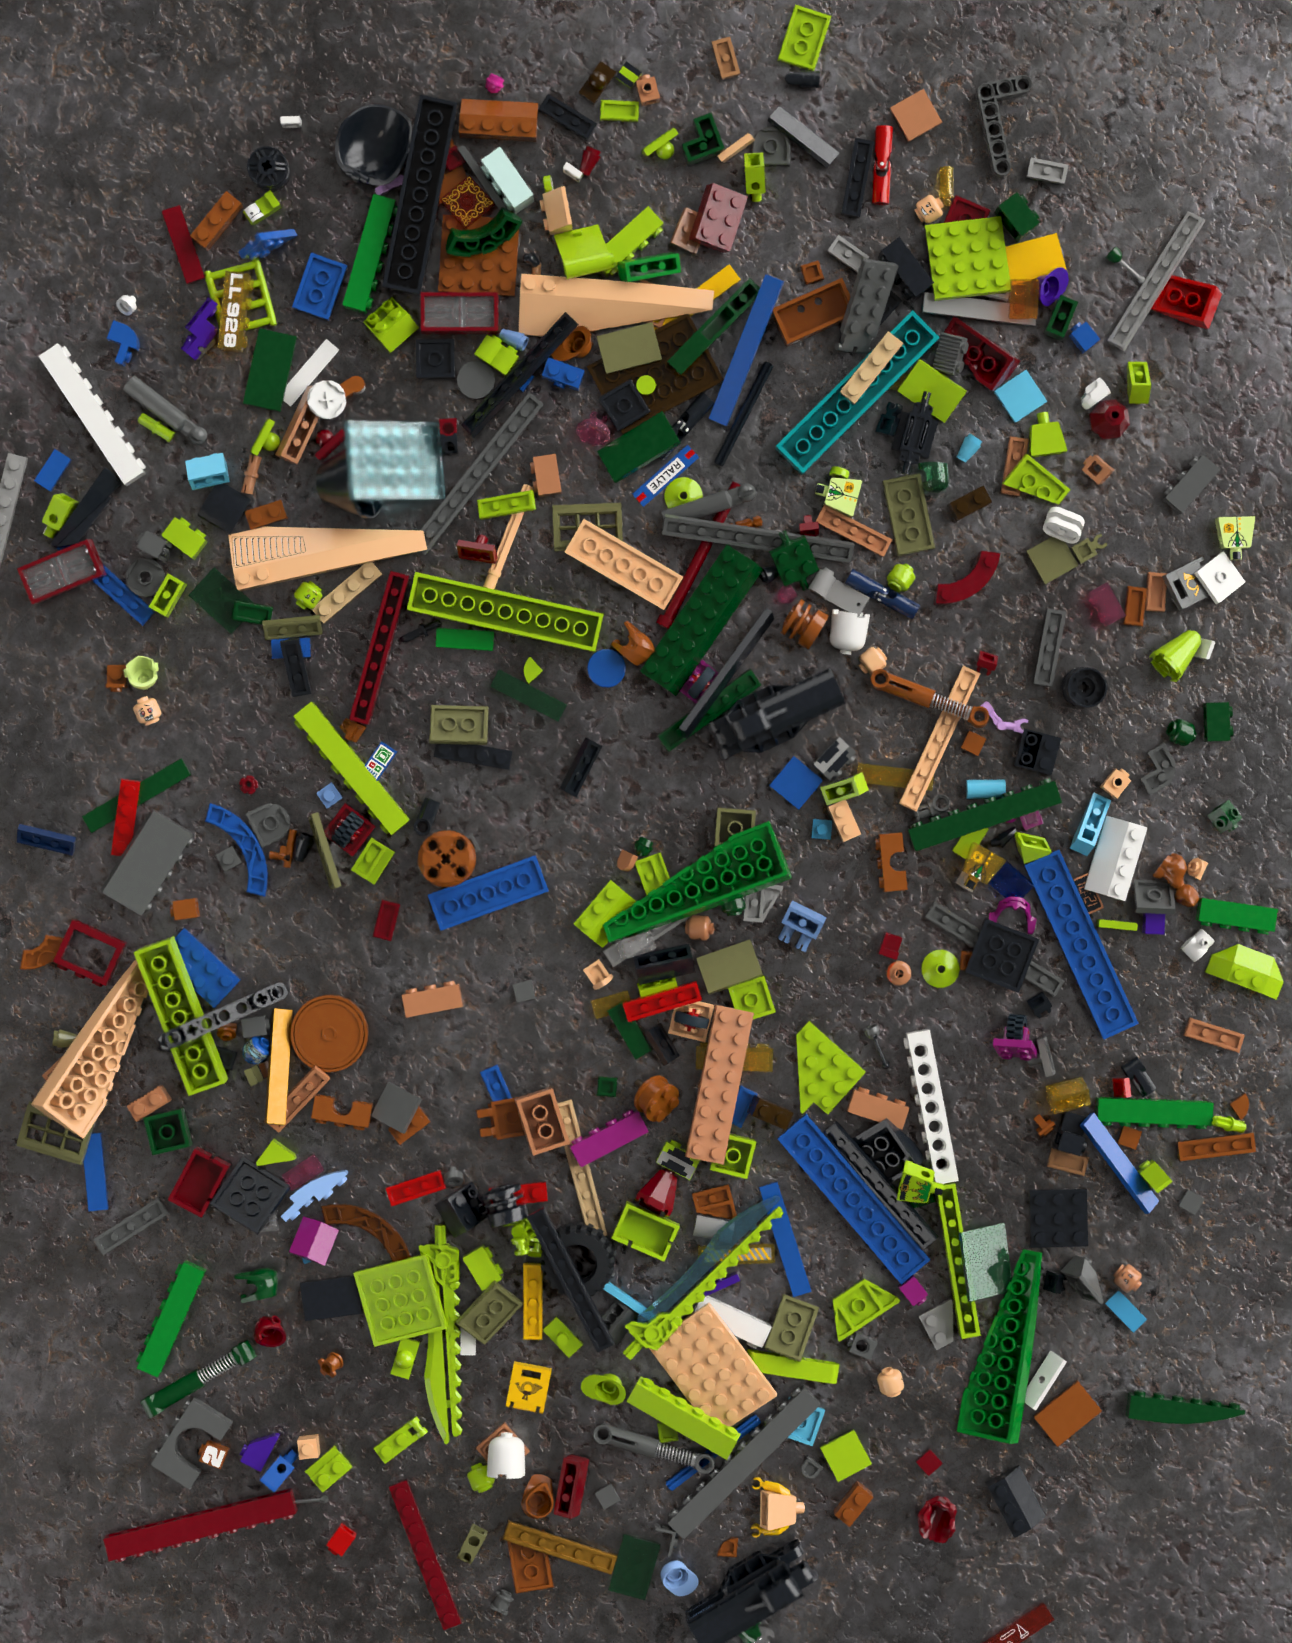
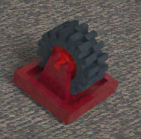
M345 803L324 830V833L328 839L353 857L376 826Z

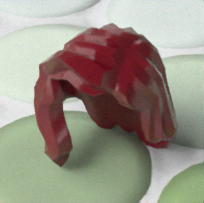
M935 1496L926 1501L925 1506L920 1510L917 1516L919 1532L923 1538H928L937 1543H946L955 1532L957 1510L956 1506L948 1498Z

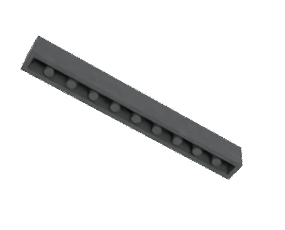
M804 1385L801 1388L796 1387L790 1395L792 1397L787 1402L783 1400L777 1406L778 1410L773 1415L769 1414L763 1420L764 1424L760 1428L756 1427L749 1434L751 1437L746 1442L743 1440L736 1447L737 1451L733 1455L730 1454L727 1460L723 1459V1465L719 1469L717 1467L709 1473V1478L705 1482L701 1481L695 1487L696 1491L692 1495L688 1494L681 1501L682 1505L678 1509L675 1507L668 1514V1524L683 1539L820 1406V1401Z

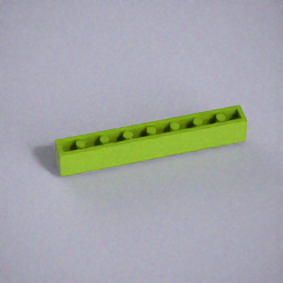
M311 701L294 715L296 726L300 730L304 729L309 734L306 736L312 745H318L321 749L318 751L325 760L329 759L332 762L331 768L337 775L342 774L345 778L343 780L344 784L350 790L353 788L356 791L357 795L355 797L362 805L365 803L370 808L367 810L374 820L376 818L379 819L382 823L379 826L386 834L390 833L393 835L410 821L409 817L381 783L376 780L373 774L368 771L362 760L314 702Z
M954 1182L945 1183L942 1195L936 1194L959 1336L961 1339L977 1337L981 1335L956 1184Z

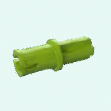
M142 413L138 418V423L151 430L153 435L157 434L167 442H170L175 435V432L162 425L161 421H156L145 413Z
M1214 1116L1212 1118L1213 1126L1221 1127L1225 1131L1243 1133L1246 1130L1244 1121L1235 1120L1231 1116Z

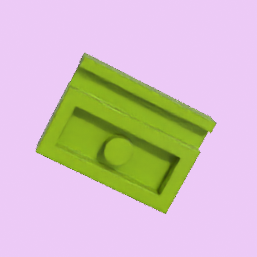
M371 837L351 870L375 885L395 852Z
M661 852L637 860L635 863L646 895L670 879Z
M334 1445L307 1468L305 1473L310 1476V1479L323 1493L353 1466Z

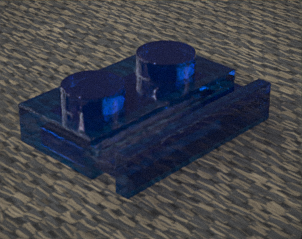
M1006 860L987 879V882L1005 898H1023L1034 887L1025 876Z

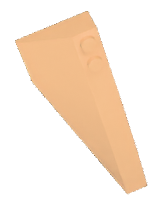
M521 274L519 332L524 333L526 336L543 337L565 312L579 324L578 326H585L590 331H598L600 329L678 317L684 314L690 315L712 311L714 291L588 278H572L567 280L566 277Z

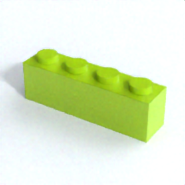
M649 206L606 244L609 254L613 253L615 260L612 269L601 271L606 277L609 275L613 277L618 273V261L633 259L635 257L634 253L638 249L642 251L649 244L648 240L652 236L656 238L663 232V221Z

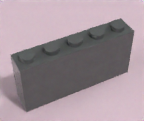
M151 808L101 887V892L141 916L144 912L147 913L152 906L151 900L161 892L163 881L170 878L173 872L171 870L172 867L182 859V851L192 843V832Z

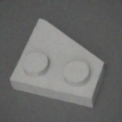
M951 1298L918 1315L936 1350L953 1342V1302Z

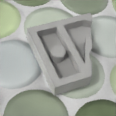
M773 885L745 896L746 909L744 910L743 921L763 923L780 892L783 890V886Z

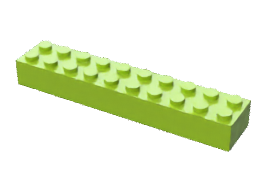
M415 572L407 610L410 612L594 653L596 652L604 616L602 613Z

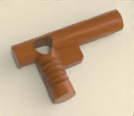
M289 829L287 846H281L279 853L270 851L269 859L284 861L283 867L291 868L297 830ZM286 855H290L289 861L284 859Z

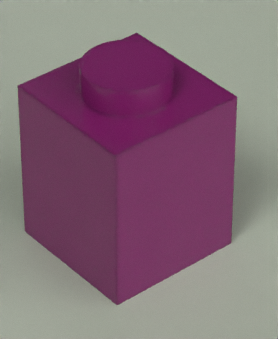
M914 1275L902 1285H898L913 1307L916 1304L919 1306L927 1300L926 1296L928 1293Z

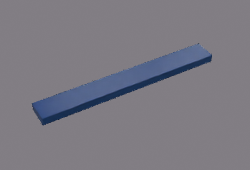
M765 274L709 416L710 420L725 426L728 425L784 281Z

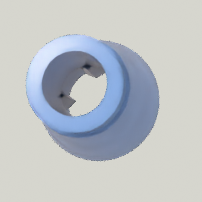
M503 328L499 334V339L517 351H524L529 338L524 333Z

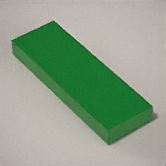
M437 628L435 647L493 651V631Z

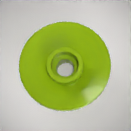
M680 477L671 481L664 494L665 503L668 508L703 497L699 484L687 477ZM682 492L687 494L686 499H681L680 494Z
M946 950L930 952L924 958L921 966V972L925 981L937 988H944L953 984L958 978L960 971L957 958ZM944 966V972L939 973L938 967Z

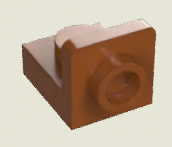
M107 665V684H105V688H110V692H122V688H127V677L124 675L126 665Z

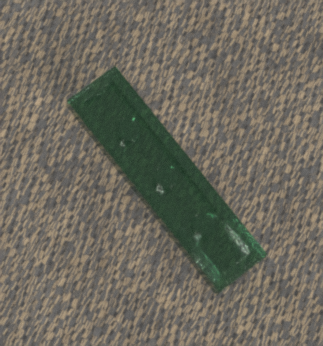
M500 669L491 684L492 688L559 722L567 704Z

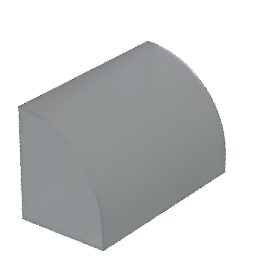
M697 1213L692 1236L730 1243L735 1221Z

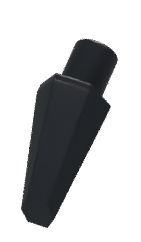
M1016 826L998 834L999 838L990 840L991 846L1001 845L1004 848L1016 833Z

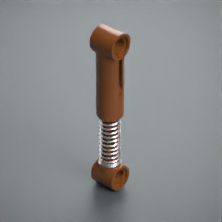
M884 669L875 670L871 675V684L877 691L887 692L927 708L935 706V709L938 708V710L941 709V711L944 710L947 713L951 712V715L954 714V716L957 715L960 718L964 717L965 720H968L967 722L976 728L985 727L989 721V712L982 706H965V704L962 705V702L959 704L958 701L949 700V697L947 699L946 696L943 698L942 695H936V691L890 674ZM876 677H885V683L877 684L875 682ZM977 713H982L985 719L979 722L975 720L974 716Z

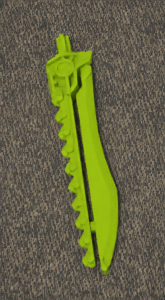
M439 1224L435 1225V1244L420 1245L419 1250L421 1255L428 1254L431 1269L433 1263L435 1283L440 1300V1284L443 1286L444 1313L448 1325L446 1329L450 1399H447L443 1330L428 1333L424 1380L433 1419L444 1444H448L450 1441L448 1408H451L453 1436L461 1435L463 1430L457 1423V1420L462 1416V1412L456 1406L462 1399V1396L456 1390L462 1382L456 1374V1371L460 1370L462 1365L456 1358V1355L461 1351V1347L455 1341L461 1334V1331L455 1325L460 1317V1314L455 1309V1306L459 1305L460 1298L454 1292L460 1286L459 1249L446 1243V1225Z

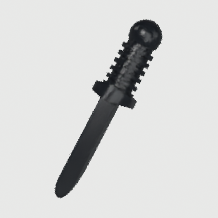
M435 620L425 626L421 623L419 624L420 628L401 636L400 640L405 643L423 634L427 637L429 636L427 632L439 627L441 621Z

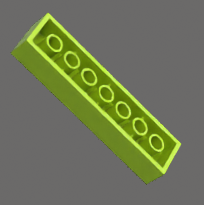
M174 936L139 948L134 952L164 1033L204 1015ZM203 1019L202 1027L208 1029L207 1021ZM211 1032L171 1049L188 1096L219 1086L228 1080ZM168 1036L169 1042L173 1043L172 1037Z

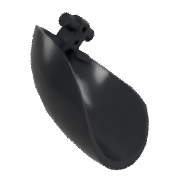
M379 104L366 105L351 113L341 123L335 142L336 160L340 168L346 172V176L351 177L353 181L377 186L386 185L393 181L401 171L408 156L412 137L410 118L395 108Z

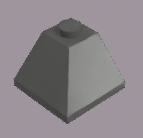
M1075 1255L1060 1272L1082 1299L1101 1305L1104 1301L1096 1271L1092 1268V1262L1086 1257Z

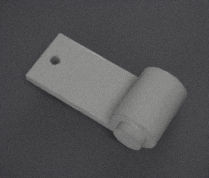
M825 567L823 570L819 569L808 590L847 612L857 613V617H859L870 597L837 580L833 576L834 572Z

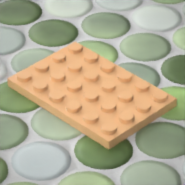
M710 1302L683 1319L681 1326H678V1329L658 1350L650 1349L693 1407L702 1409L710 1417L718 1418L726 1426H733L777 1396V1392Z

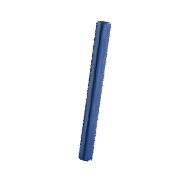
M753 1414L735 1428L741 1434L738 1440L761 1423L757 1415ZM709 1449L704 1452L711 1454L714 1459L719 1456ZM706 1458L700 1460L701 1467L710 1463ZM687 1465L665 1482L666 1486L673 1491L698 1471Z

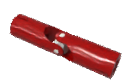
M888 125L876 126L874 152L877 160L874 163L872 204L889 205L891 163L888 160L892 153L893 127ZM876 169L882 172L888 170L885 176L879 177L876 174Z

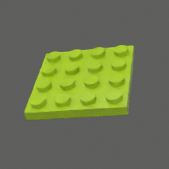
M1001 216L925 225L931 279L934 282L932 286L934 301L1011 292Z
M427 1253L353 1273L374 1347L448 1328Z

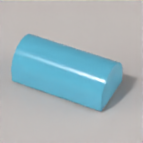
M1005 779L966 780V799H988L994 796L996 799L1003 798L1002 794L1006 793Z

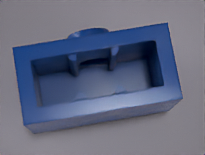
M548 357L542 373V379L554 383V386L562 389L568 387L579 391L585 370Z

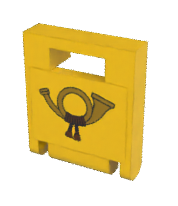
M514 1361L505 1407H509L512 1401L514 1402L513 1408L536 1412L538 1406L540 1407L539 1413L543 1414L552 1368ZM522 1369L541 1373L540 1379L521 1376Z

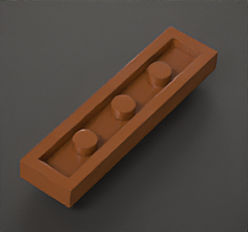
M1253 1132L1177 1141L1179 1161L1256 1152Z

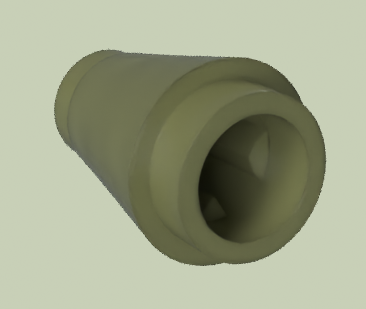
M61 1029L59 1031L54 1030L52 1046H57V1048L70 1047L77 1034Z

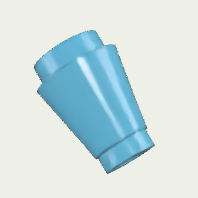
M969 433L967 437L965 436L956 457L966 463L981 448L980 444L982 441Z

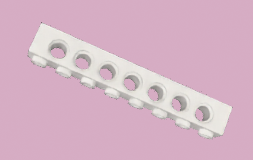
M923 1029L908 1032L903 1041L905 1049H909L910 1054L907 1057L908 1067L913 1070V1075L910 1078L912 1087L916 1086L917 1094H914L915 1104L920 1106L921 1113H918L919 1124H923L924 1132H921L923 1143H927L928 1148L925 1151L926 1161L930 1162L931 1170L935 1172L934 1182L945 1184L959 1181L930 1030ZM921 1045L924 1047V1053L917 1056L914 1050L917 1046ZM925 1064L928 1067L927 1073L919 1074L918 1067ZM925 1083L931 1084L932 1088L929 1093L922 1092V1086ZM928 1102L935 1104V1109L932 1112L925 1110ZM932 1121H937L939 1124L938 1129L935 1131L929 1129V1124ZM935 1140L942 1141V1147L938 1150L932 1147ZM945 1159L946 1165L943 1168H937V1160Z

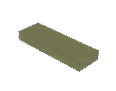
M320 615L262 621L265 640L322 635Z

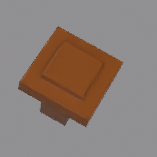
M345 718L340 728L346 734V739L356 743L366 729V726Z
M1040 1114L1034 1118V1121L1039 1126L1036 1131L1040 1138L1046 1137L1056 1127L1054 1122L1050 1119L1045 1121Z

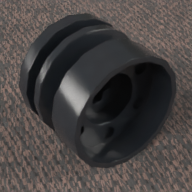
M263 146L252 152L247 161L248 174L258 189L264 192L271 190L274 193L287 185L291 170L280 150L270 146ZM270 164L272 169L265 171L264 166L267 167Z
M1090 667L1072 669L1064 676L1061 684L1062 695L1065 700L1073 706L1084 708L1094 707L1101 703L1108 689L1104 675L1097 669ZM1079 685H1086V689H1079Z
M520 1183L497 1186L482 1194L483 1200L492 1199L484 1204L485 1208L494 1207L495 1209L487 1214L490 1227L510 1224L522 1220L529 1215L526 1203L516 1202V1200L523 1197V1193L514 1194V1192L521 1189Z

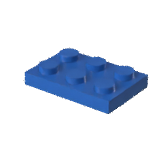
M311 253L292 308L329 321L348 266Z

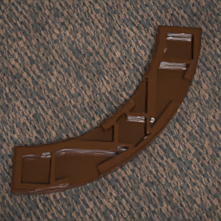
M348 1204L321 1206L325 1224H347L362 1228L384 1245L392 1262L411 1257L410 1251L398 1231L378 1214L365 1208Z

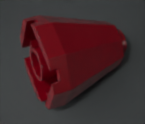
M1116 399L1099 401L1089 414L1091 431L1099 435L1103 440L1120 438L1130 425L1128 409Z
M667 1168L664 1170L660 1169L637 1192L634 1201L641 1200L639 1203L641 1206L659 1215L661 1212H664V1217H670L673 1211L677 1177L674 1176L675 1172Z

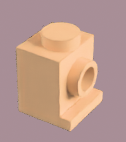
M1122 768L1120 770L1114 769L1100 787L1114 799H1118L1131 782L1128 778L1130 775ZM1117 778L1121 780V784L1119 786L1115 785V780Z

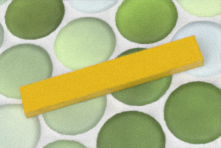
M729 264L696 289L714 291V301L741 281V279ZM680 316L665 318L663 325L679 318ZM661 319L655 320V321H653V322H656V323L659 324V322H660Z

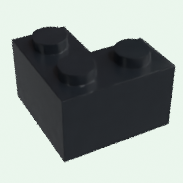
M1064 1109L1053 1146L1060 1151L1080 1156L1081 1152L1084 1153L1087 1142L1085 1137H1083L1084 1131L1080 1125L1087 1116Z

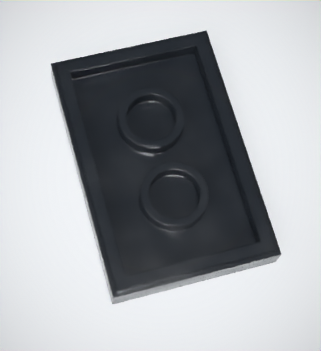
M354 1275L300 1282L305 1321L362 1314L361 1299Z

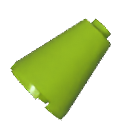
M1195 630L1185 631L1153 651L1149 658H1153L1151 664L1163 677L1169 676L1172 678L1170 681L1177 682L1181 679L1202 643L1200 634Z

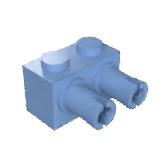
M792 901L781 922L785 925L778 939L782 941L784 936H786L784 942L789 943L794 931L797 930L802 934L795 947L800 949L803 944L801 951L806 952L812 938L816 940L827 917Z

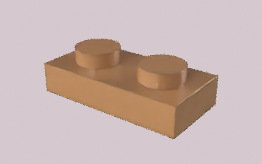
M726 37L712 41L711 44L721 80L739 76L740 70L731 38Z

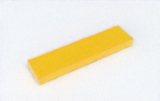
M523 1263V1340H542L543 1270H541V1263Z

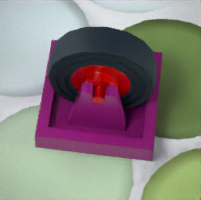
M701 660L680 692L697 704L718 675V672Z

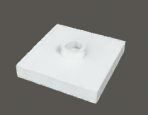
M1224 551L1220 552L1194 573L1215 604L1220 603L1245 583Z

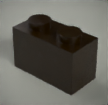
M983 485L954 500L947 506L957 522L990 505L992 500Z
M754 1095L747 1110V1113L784 1130H787L794 1114L791 1110L757 1095Z

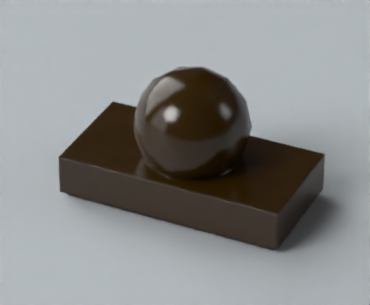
M600 61L579 91V94L595 105L616 75V71Z

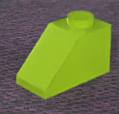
M1128 362L1127 393L1129 404H1149L1151 381L1147 362Z
M1146 1160L1139 1166L1138 1173L1157 1194L1173 1182L1154 1160Z

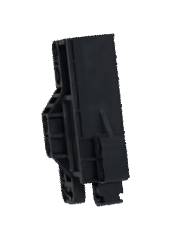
M828 668L796 684L770 685L736 701L725 717L707 724L706 727L709 733H712L717 743L721 760L741 751L762 753L795 738L809 720L846 704V701L831 669Z
M795 1539L771 1554H762L761 1551H756L729 1567L718 1591L685 1611L686 1623L698 1643H726L801 1597H804L802 1589L815 1582L819 1578V1574L813 1564L809 1566L806 1560L793 1567L789 1564L804 1553L800 1541Z

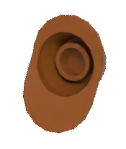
M585 326L576 327L551 354L553 359L564 362L573 357L583 358L587 356L594 345L591 340L590 330Z

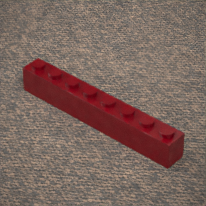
M390 571L349 720L370 725L409 585L410 576Z

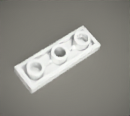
M1052 1351L1049 1352L1027 1387L1025 1403L1034 1410H1037L1067 1362Z

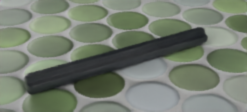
M765 361L715 459L717 465L724 466L773 369V364Z

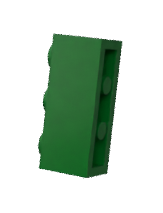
M669 252L617 262L619 279L624 282L681 273L679 253Z

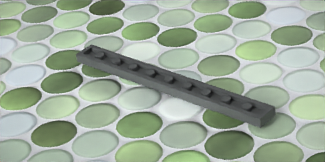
M528 392L420 530L424 532L427 550L421 551L424 555H427L544 406L531 393Z
M665 514L662 527V535L767 551L776 549L782 544L779 536L781 531ZM787 533L789 540L803 536L801 534ZM804 535L814 558L851 563L854 542Z

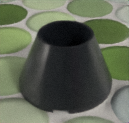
M358 441L320 464L316 474L317 491L325 505L366 519L374 518L379 514L383 503H380L381 494L385 493L381 461L376 450H371L369 447V442Z

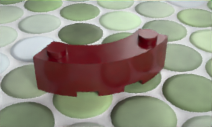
M980 551L974 568L965 578L950 584L936 585L934 604L947 605L957 603L980 591L993 576L1001 553Z

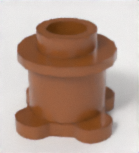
M331 1352L325 1360L320 1358L318 1360L321 1368L320 1372L324 1376L335 1377V1371L343 1367L342 1357L338 1353Z

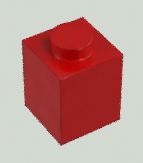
M341 1523L328 1540L326 1546L329 1547L328 1550L332 1554L343 1556L357 1533Z

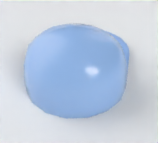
M679 1560L668 1562L661 1570L660 1576L663 1585L676 1596L689 1595L698 1586L697 1576Z

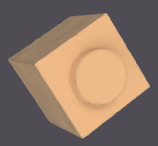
M318 1434L299 1436L297 1440L299 1460L319 1458L320 1444Z

